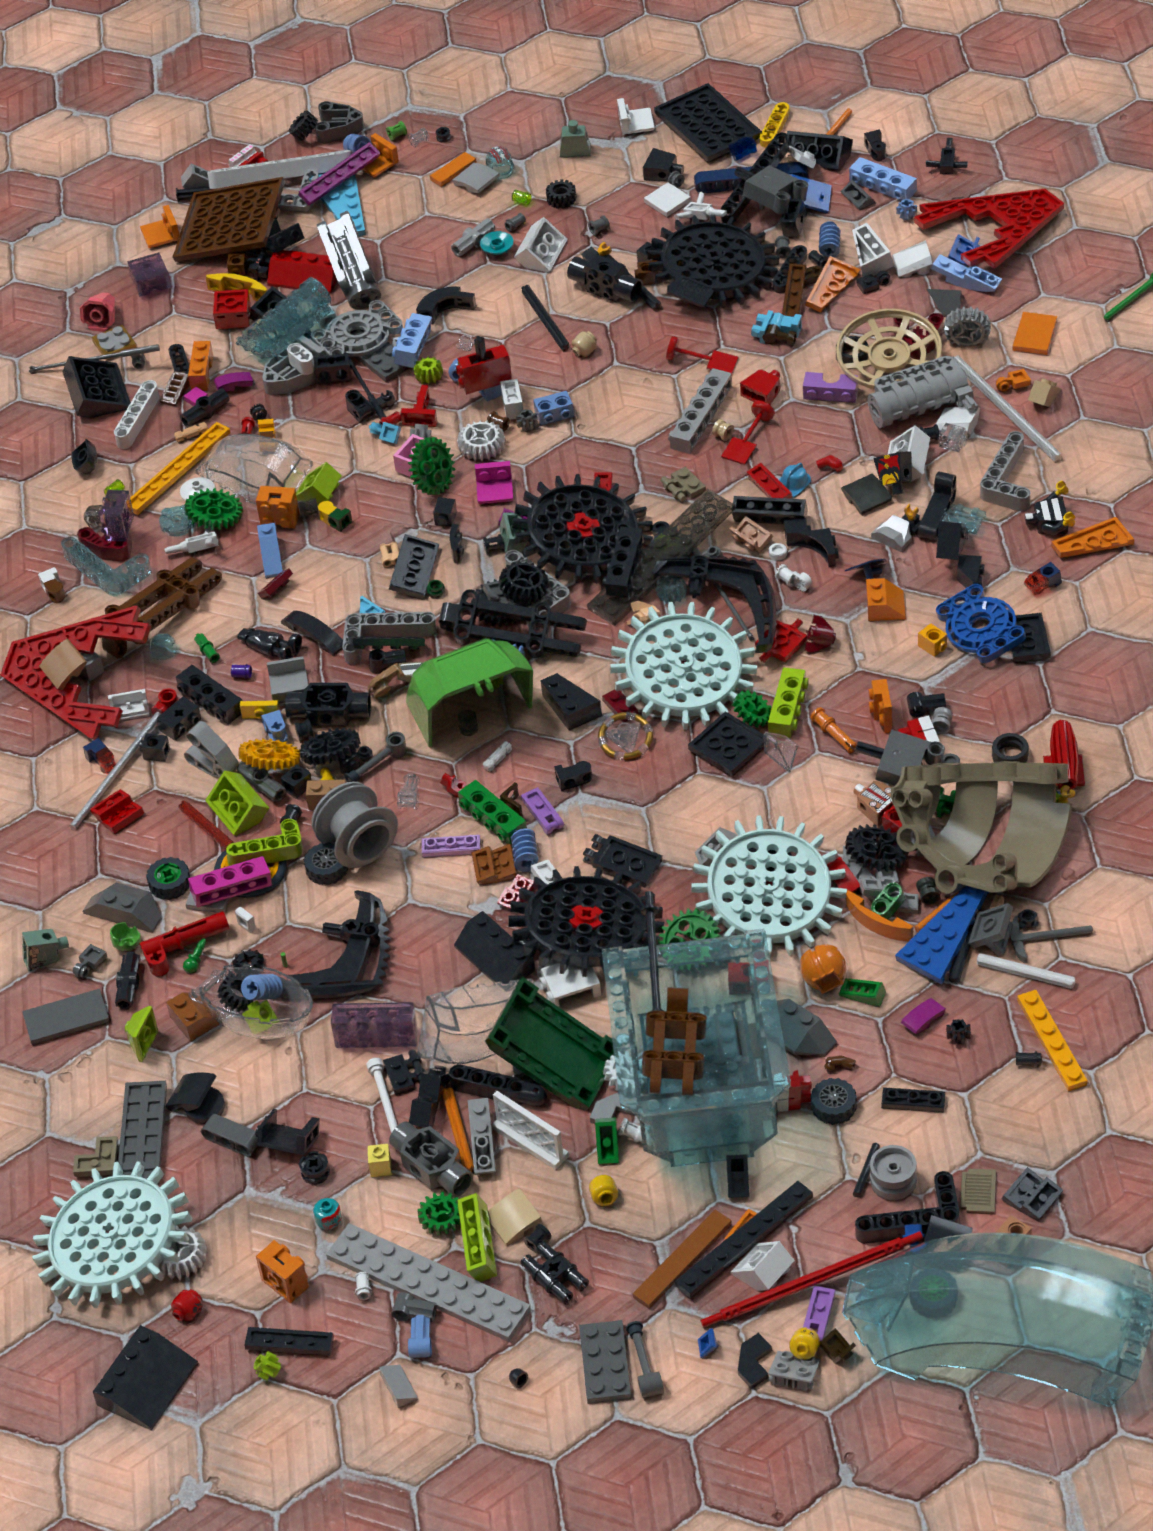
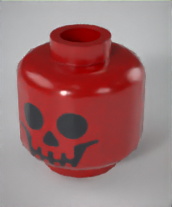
M192 1289L182 1290L171 1302L174 1318L178 1321H192L203 1308L202 1297Z

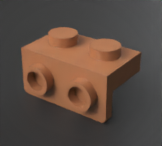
M746 516L736 529L732 526L729 528L733 533L731 535L733 539L739 543L743 541L747 549L750 551L756 550L758 553H761L774 537L770 532Z

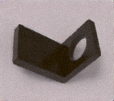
M514 782L500 795V800L523 818L522 806L514 801L519 796L518 784ZM513 790V794L509 798L508 795Z

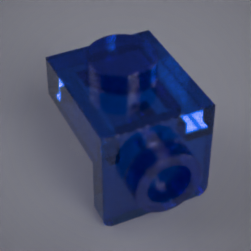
M743 137L728 145L734 161H738L750 153L757 152L756 142L752 137Z

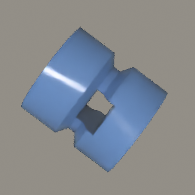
M349 134L344 139L343 148L344 150H351V154H353L367 143H371V141L363 135Z

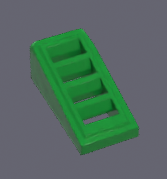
M845 978L839 992L841 997L878 1007L881 1006L886 994L882 982Z

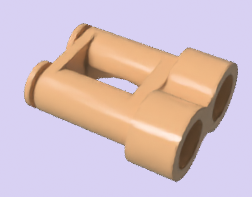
M397 542L381 544L379 547L382 554V565L384 567L396 565L399 555Z

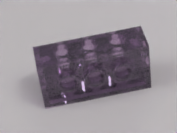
M414 1002L332 1004L331 1027L336 1048L416 1046L418 1026Z

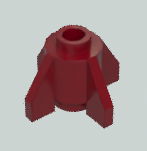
M813 614L811 623L816 625H811L809 630H806L807 640H811V642H806L804 651L808 652L827 648L830 644H834L836 639V633H834V629L822 616Z

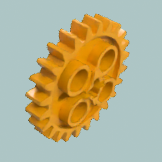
M264 738L262 740L255 739V741L248 740V742L240 744L238 751L241 762H246V765L252 764V767H259V769L266 768V770L272 768L275 771L277 768L284 770V768L290 769V767H294L300 762V751L297 747H293V744H287L286 741L265 740Z

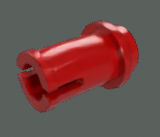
M396 411L387 417H382L379 424L383 425V422L395 425L401 422V414Z
M245 417L241 421L242 430L240 436L245 439V434H247L246 439H250L255 422L252 417Z

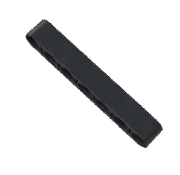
M783 132L776 134L750 168L749 172L757 174L769 165L776 168L789 151V136ZM742 179L722 205L721 210L727 211V214L721 217L722 223L727 224L730 217H734L735 222L752 200L743 196L745 180Z

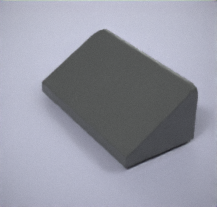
M853 180L840 191L859 210L875 203Z

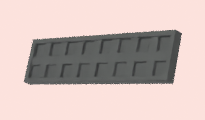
M166 1080L125 1083L118 1160L123 1169V1175H131L137 1161L141 1162L145 1168L142 1177L145 1179L150 1176L157 1166L161 1168L167 1093Z

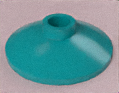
M503 231L490 232L483 236L480 241L481 249L488 254L494 255L509 251L514 244L513 237Z

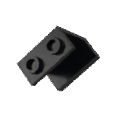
M273 1109L256 1128L257 1145L305 1155L319 1137L320 1118L311 1117L303 1129L277 1124V1109Z

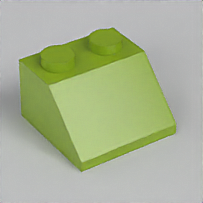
M325 462L306 475L296 492L297 500L317 506L323 501H329L333 496L331 494L332 491L339 486L340 483L338 481L342 475L329 463Z

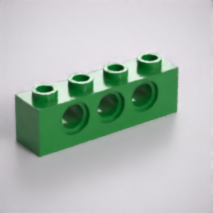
M474 780L458 791L460 807L470 812L475 820L482 822L487 830L493 831L501 841L512 845V835L520 829H527L525 819L477 780Z

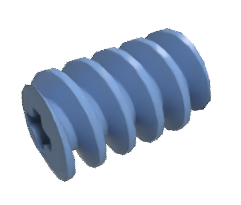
M833 221L824 222L820 226L819 252L826 257H836L840 253L841 230Z
M520 829L511 837L514 866L521 872H530L531 865L538 862L535 832L531 829Z
M275 974L249 975L243 980L241 991L248 1000L276 999L282 994L283 983Z

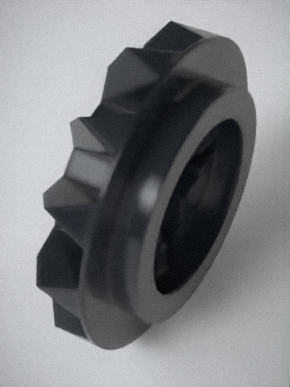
M250 948L245 952L241 950V953L235 954V959L232 960L233 968L236 973H240L243 976L257 974L264 967L263 954H260L258 950L252 951ZM245 959H249V961H251V966L250 964L245 962Z

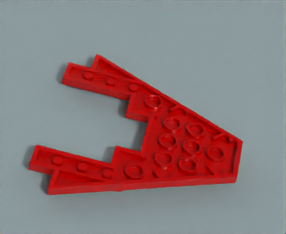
M1044 188L924 203L919 205L922 214L914 216V223L924 230L963 214H967L975 221L987 216L992 217L1003 226L994 230V236L998 240L962 253L961 260L970 267L986 262L992 268H996L1064 209V202Z
M132 606L11 642L0 675L94 741L98 738L101 726L118 728L123 710L119 707L77 702L81 691L79 685L67 683L63 690L57 689L39 665L65 639H69L79 653L93 654L98 638L146 643L152 626L149 623L137 622L141 609L138 606Z

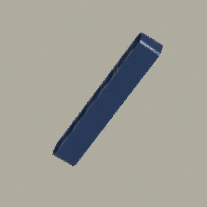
M801 162L780 163L776 167V169L787 174L809 179L808 167ZM750 166V167H741V168H743V169L749 171L752 166ZM736 168L701 171L694 175L695 190L698 193L734 191L742 179L734 174Z

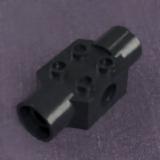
M596 254L590 261L576 256L568 266L567 277L582 283L587 292L613 302H617L620 298L636 302L642 293L643 281L632 277L626 266L622 263Z
M309 683L302 692L286 693V717L309 719L311 726H346L352 718H370L371 695L370 692H353L348 683Z

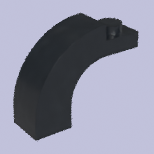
M458 286L443 287L424 296L419 302L416 312L420 315L432 317L431 324H434L438 315L447 309L475 310V293L461 292V287Z

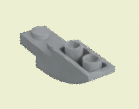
M488 1098L467 1100L475 1175L496 1173Z

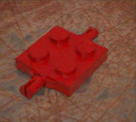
M797 618L790 625L776 620L772 649L763 653L759 657L760 661L765 663L770 657H775L786 663L807 641V635L798 630L803 625V621ZM768 629L764 632V638L768 637Z

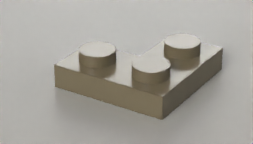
M117 1136L97 1137L95 1154L74 1155V1177L92 1176V1169L96 1168L101 1176L113 1175L114 1162H117Z

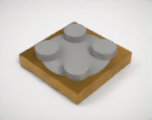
M123 325L92 337L93 343L102 355L137 348L135 341Z

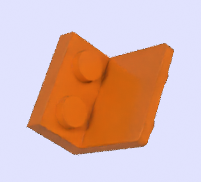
M374 133L371 135V143L380 152V157L362 170L376 177L397 164L399 159L397 146Z
M169 205L162 206L164 212L161 214L162 220L140 226L148 248L171 243L179 239L178 225Z

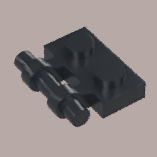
M410 1050L408 1052L409 1059L404 1060L402 1054L383 1060L395 1095L415 1090L413 1083L418 1081L420 1083L421 1073L426 1071L422 1068V1060L416 1050ZM414 1068L415 1072L410 1074L408 1069Z

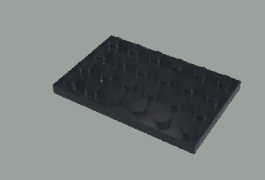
M709 83L654 107V113L707 162L759 139L762 133L757 126Z

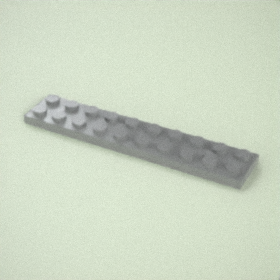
M348 1223L326 1254L327 1259L357 1273L367 1272L370 1279L400 1293H409L415 1299L437 1303L438 1310L508 1342L531 1310V1306L528 1303Z

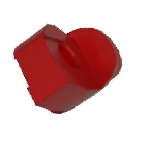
M444 773L440 784L447 787V792L458 798V791L467 786L466 782L457 780L455 775L450 776L447 773Z

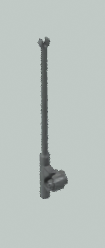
M156 344L127 349L87 359L102 360L120 356H131L133 366L140 369L146 363L144 353L160 351V346ZM66 362L38 367L30 366L29 372L34 373L37 370L65 366Z
M691 542L690 550L694 556H702L695 543ZM711 546L704 556L711 557L714 555L720 558L723 556V553L719 547ZM713 582L743 630L746 631L749 640H754L752 633L748 630L720 584Z

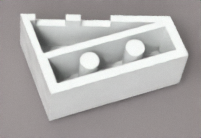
M868 223L852 230L863 277L870 274L875 276L878 272L885 271L894 266L890 250Z

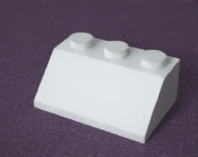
M543 217L531 225L514 258L527 269L549 272L564 247L567 238Z
M917 426L911 427L890 441L888 454L911 451L912 480L908 483L921 478L924 474L927 451L929 449L930 437Z

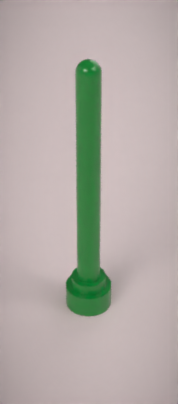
M1151 273L1147 282L1104 315V319H1111L1152 287L1153 273Z

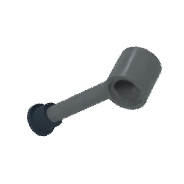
M401 732L390 733L386 737V748L356 771L353 770L350 773H345L346 781L357 782L360 780V776L389 755L393 758L405 756L407 753L405 736Z
M633 1321L626 1326V1331L634 1340L643 1375L637 1376L641 1396L645 1398L664 1393L660 1372L653 1373L651 1371L643 1344V1324L640 1321Z

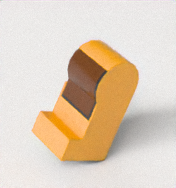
M274 419L258 420L260 451L275 450L276 430Z

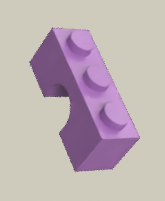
M805 372L803 399L856 403L858 383L851 380L847 375L840 374V379L837 382L827 383L823 380V373Z

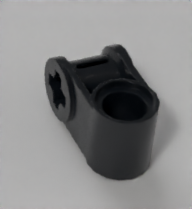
M358 390L346 392L347 410L358 422L368 415L375 414L371 402Z

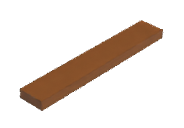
M714 1210L632 1293L633 1298L650 1309L675 1281L732 1225L731 1219Z

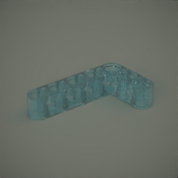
M66 537L61 541L64 558L110 596L122 594L148 577L152 572L150 560L146 554H137L116 569H112L76 538Z

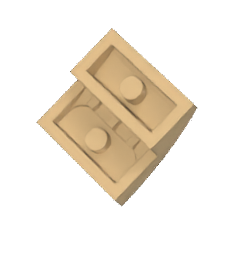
M520 1188L504 1197L488 1211L490 1225L505 1246L523 1238L524 1231L542 1222L541 1216Z

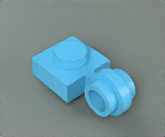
M372 422L369 425L370 433L380 434L379 439L397 444L401 431L400 426L383 422V425Z

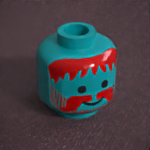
M323 1198L314 1205L315 1222L320 1228L328 1230L340 1224L342 1214L340 1205L336 1200Z

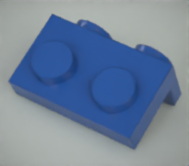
M958 234L947 258L967 266L961 260V254L980 247L978 244L980 238L976 237L972 242Z

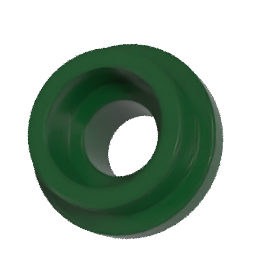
M432 580L428 583L427 593L430 596H440L445 592V586L440 580Z

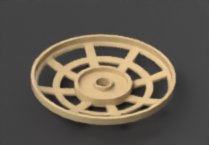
M879 309L857 317L843 329L837 341L836 353L840 368L851 380L867 388L874 389V381L882 377L885 372L895 373L901 371L907 365L916 366L928 362L925 361V345L933 340L937 350L936 359L940 358L942 343L936 328L924 317L902 309ZM890 317L903 320L900 327L888 326L878 328L875 319ZM912 321L919 324L930 335L921 340L915 333L907 330L909 322ZM868 322L871 331L860 337L857 342L848 338L852 331ZM893 332L897 334L896 337H882L881 333ZM906 335L910 337L916 343L908 346V344L904 340H902L903 336ZM872 336L875 337L876 341L870 347L863 345L867 339ZM844 343L853 347L852 357L854 363H843L842 348ZM920 349V360L910 359V352ZM858 351L867 353L868 360L859 362ZM888 353L893 354L892 356H886ZM872 366L877 372L875 375H871L863 368ZM848 369H857L861 374L871 379L870 382L854 376Z

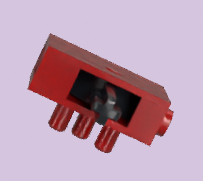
M476 336L474 339L476 353L457 358L458 366H456L458 376H460L458 384L460 389H464L466 395L501 385L500 381L512 380L510 358L504 344L486 349L484 337Z

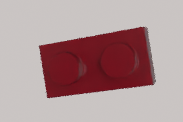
M289 568L280 572L257 594L261 599L267 596L271 598L278 592L277 588L279 586L283 587L290 581L289 577L293 575V572Z
M614 689L603 695L602 701L614 714L627 712V718L620 721L625 723L634 718L636 714L639 715V711L634 705L629 707L626 705L627 697L620 690L616 691Z

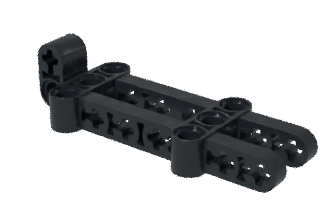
M472 589L465 590L462 593L460 604L443 603L438 621L441 629L454 632L455 640L459 645H467L471 642V639H495L496 641H506L511 645L516 644L517 647L523 646L527 648L528 654L532 658H539L544 652L572 657L580 656L581 645L574 642L547 638L549 627L555 626L584 631L587 625V619L583 617L551 612V608L546 602H539L534 608L482 600L478 598L477 592ZM470 597L475 598L471 603L466 602ZM541 610L547 611L545 615H539L538 613ZM477 613L531 622L529 633L523 634L475 625ZM464 615H471V618L468 620L462 619ZM538 627L544 629L540 633L535 632V629ZM461 632L467 633L465 637L458 636ZM533 645L540 646L537 650L531 649Z

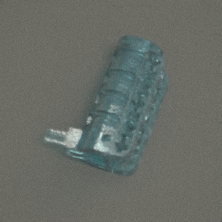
M309 277L300 284L299 289L290 292L287 295V299L279 301L275 305V309L268 310L263 315V319H257L242 332V336L236 338V345H241L245 351H251L261 359L278 356L290 344H293L331 312L329 292L320 281Z

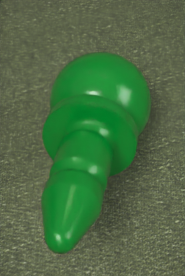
M202 939L197 944L193 954H189V958L184 961L183 969L186 973L191 974L198 970V963L201 962L199 957L205 948L206 939Z

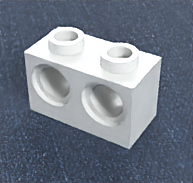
M518 379L500 381L505 415L510 420L516 419V416L520 415V412L523 411Z

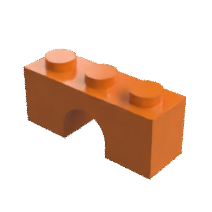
M211 341L193 342L188 373L191 390L195 387L202 391H208L209 368H212L213 363Z

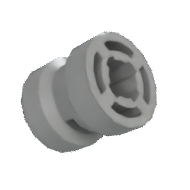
M939 707L934 711L932 724L938 734H946L950 730L953 713L948 708Z

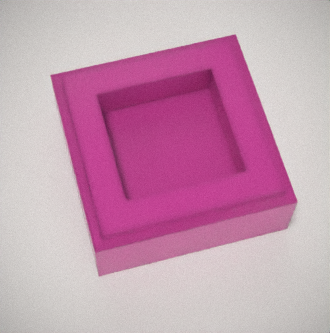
M195 387L184 395V400L195 406L196 400L199 397H208V394Z

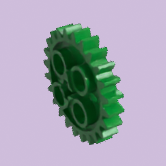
M437 437L420 439L419 443H415L416 448L411 449L414 454L409 455L412 459V462H408L411 465L408 471L412 472L410 479L414 478L413 485H418L417 490H422V493H427V495H440V493H444V489H449L448 484H452L450 478L455 477L452 474V471L456 470L452 467L455 461L451 460L454 454H449L451 448H446L447 443H442V439H437Z
M206 488L205 492L200 489L199 493L193 492V495H189V499H186L184 511L185 515L188 516V520H192V524L198 523V527L204 525V529L211 527L214 530L217 527L221 530V527L228 529V525L234 526V523L239 522V519L242 517L243 507L242 503L239 502L240 499L235 498V494L229 495V491L223 493V489L216 491V488H214L213 491H210Z
M687 908L686 914L680 910L679 917L673 914V921L667 919L668 927L662 926L665 933L659 934L663 939L659 941V945L662 947L659 952L664 954L662 958L667 961L669 966H673L675 970L678 971L680 969L685 973L688 968L693 973L694 967L701 971L702 964L708 967L707 961H714L712 955L719 954L715 949L722 947L717 941L723 939V937L718 934L721 932V929L716 927L718 922L713 920L710 914L707 915L704 910L700 913L697 908L692 912L691 909ZM690 925L688 930L684 931V928ZM706 932V935L700 939L702 933ZM679 933L690 940L694 939L697 943L705 945V947L701 948L691 941H686L682 937L676 936V934ZM680 942V946L675 949V945ZM697 950L696 954L691 956L692 952Z

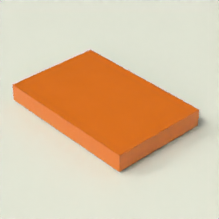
M1023 312L1013 343V351L1047 355L1057 323V316Z

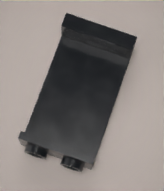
M274 218L266 247L259 249L277 253L305 239L299 223L281 230L277 218Z

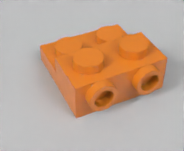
M887 679L872 680L871 688L868 689L869 700H872L868 702L869 712L873 713L874 720H879V725L883 726L884 733H890L892 730V705Z

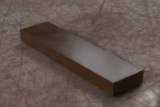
M789 264L782 309L784 316L794 317L795 314L800 315L807 265Z

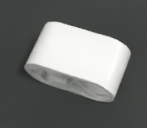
M293 343L287 347L290 365L304 375L312 374L315 371L311 352L299 343Z

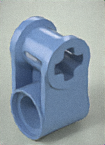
M280 710L261 715L264 728L270 739L287 742L288 736Z

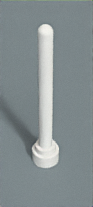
M372 1058L366 1063L367 1069L375 1078L392 1133L398 1125L382 1076L384 1065L382 1059Z

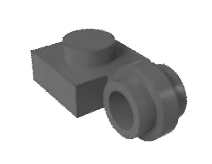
M90 944L79 955V962L81 963H77L73 968L75 977L79 979L86 978L89 974L88 967L96 969L107 958V952Z

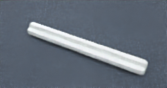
M982 953L977 957V964L980 966L1070 989L1075 985V977Z

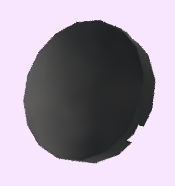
M210 1087L200 1107L189 1112L185 1110L186 1116L192 1119L193 1122L205 1124L212 1114L221 1116L225 1108L223 1095L219 1090Z

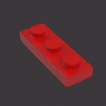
M761 462L747 471V476L769 498L790 499L793 497L792 492Z

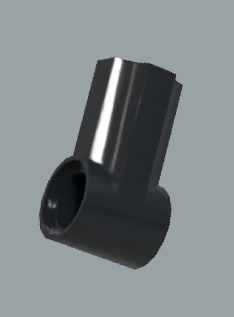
M374 649L369 653V668L375 674L382 673L386 668L396 663H406L404 650L384 652L381 649Z
M912 692L906 698L909 713L913 717H921L926 712L935 711L939 707L946 708L944 693L923 695L920 692Z

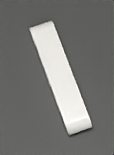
M147 380L142 383L115 428L114 435L119 449H128L132 446L158 402L159 392L155 381Z

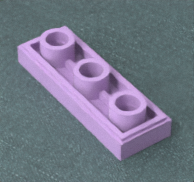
M480 835L422 838V858L470 855L471 852L481 849Z

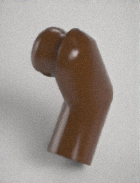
M841 1055L832 1056L825 1060L824 1068L834 1071L836 1065L853 1070L856 1060Z

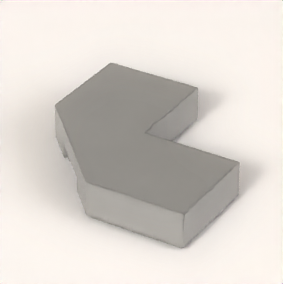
M876 868V879L861 878L859 883L863 895L878 896L888 884H899L896 870L889 869L886 872L884 869H881L878 872Z
M622 1090L597 1101L591 1113L590 1122L595 1123V1120L600 1118H614L616 1111L636 1115L643 1099L642 1095L628 1091L624 1093Z

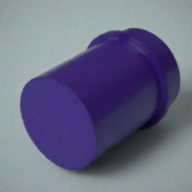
M251 665L231 666V677L251 678Z

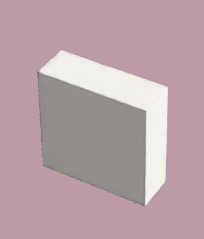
M242 907L235 910L237 923L248 932H253L256 929L254 917Z

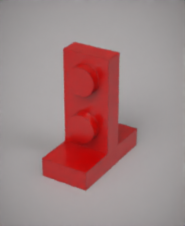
M421 385L420 392H417L416 395L417 404H414L413 408H401L402 426L423 424L428 425V427H437L436 410L427 409L430 400L428 385Z

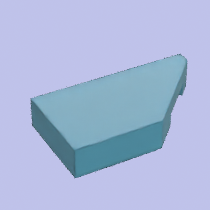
M364 596L360 597V613H386L385 610Z

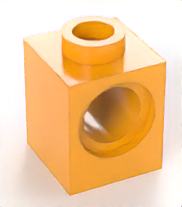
M930 623L918 632V646L935 657L947 648V634Z

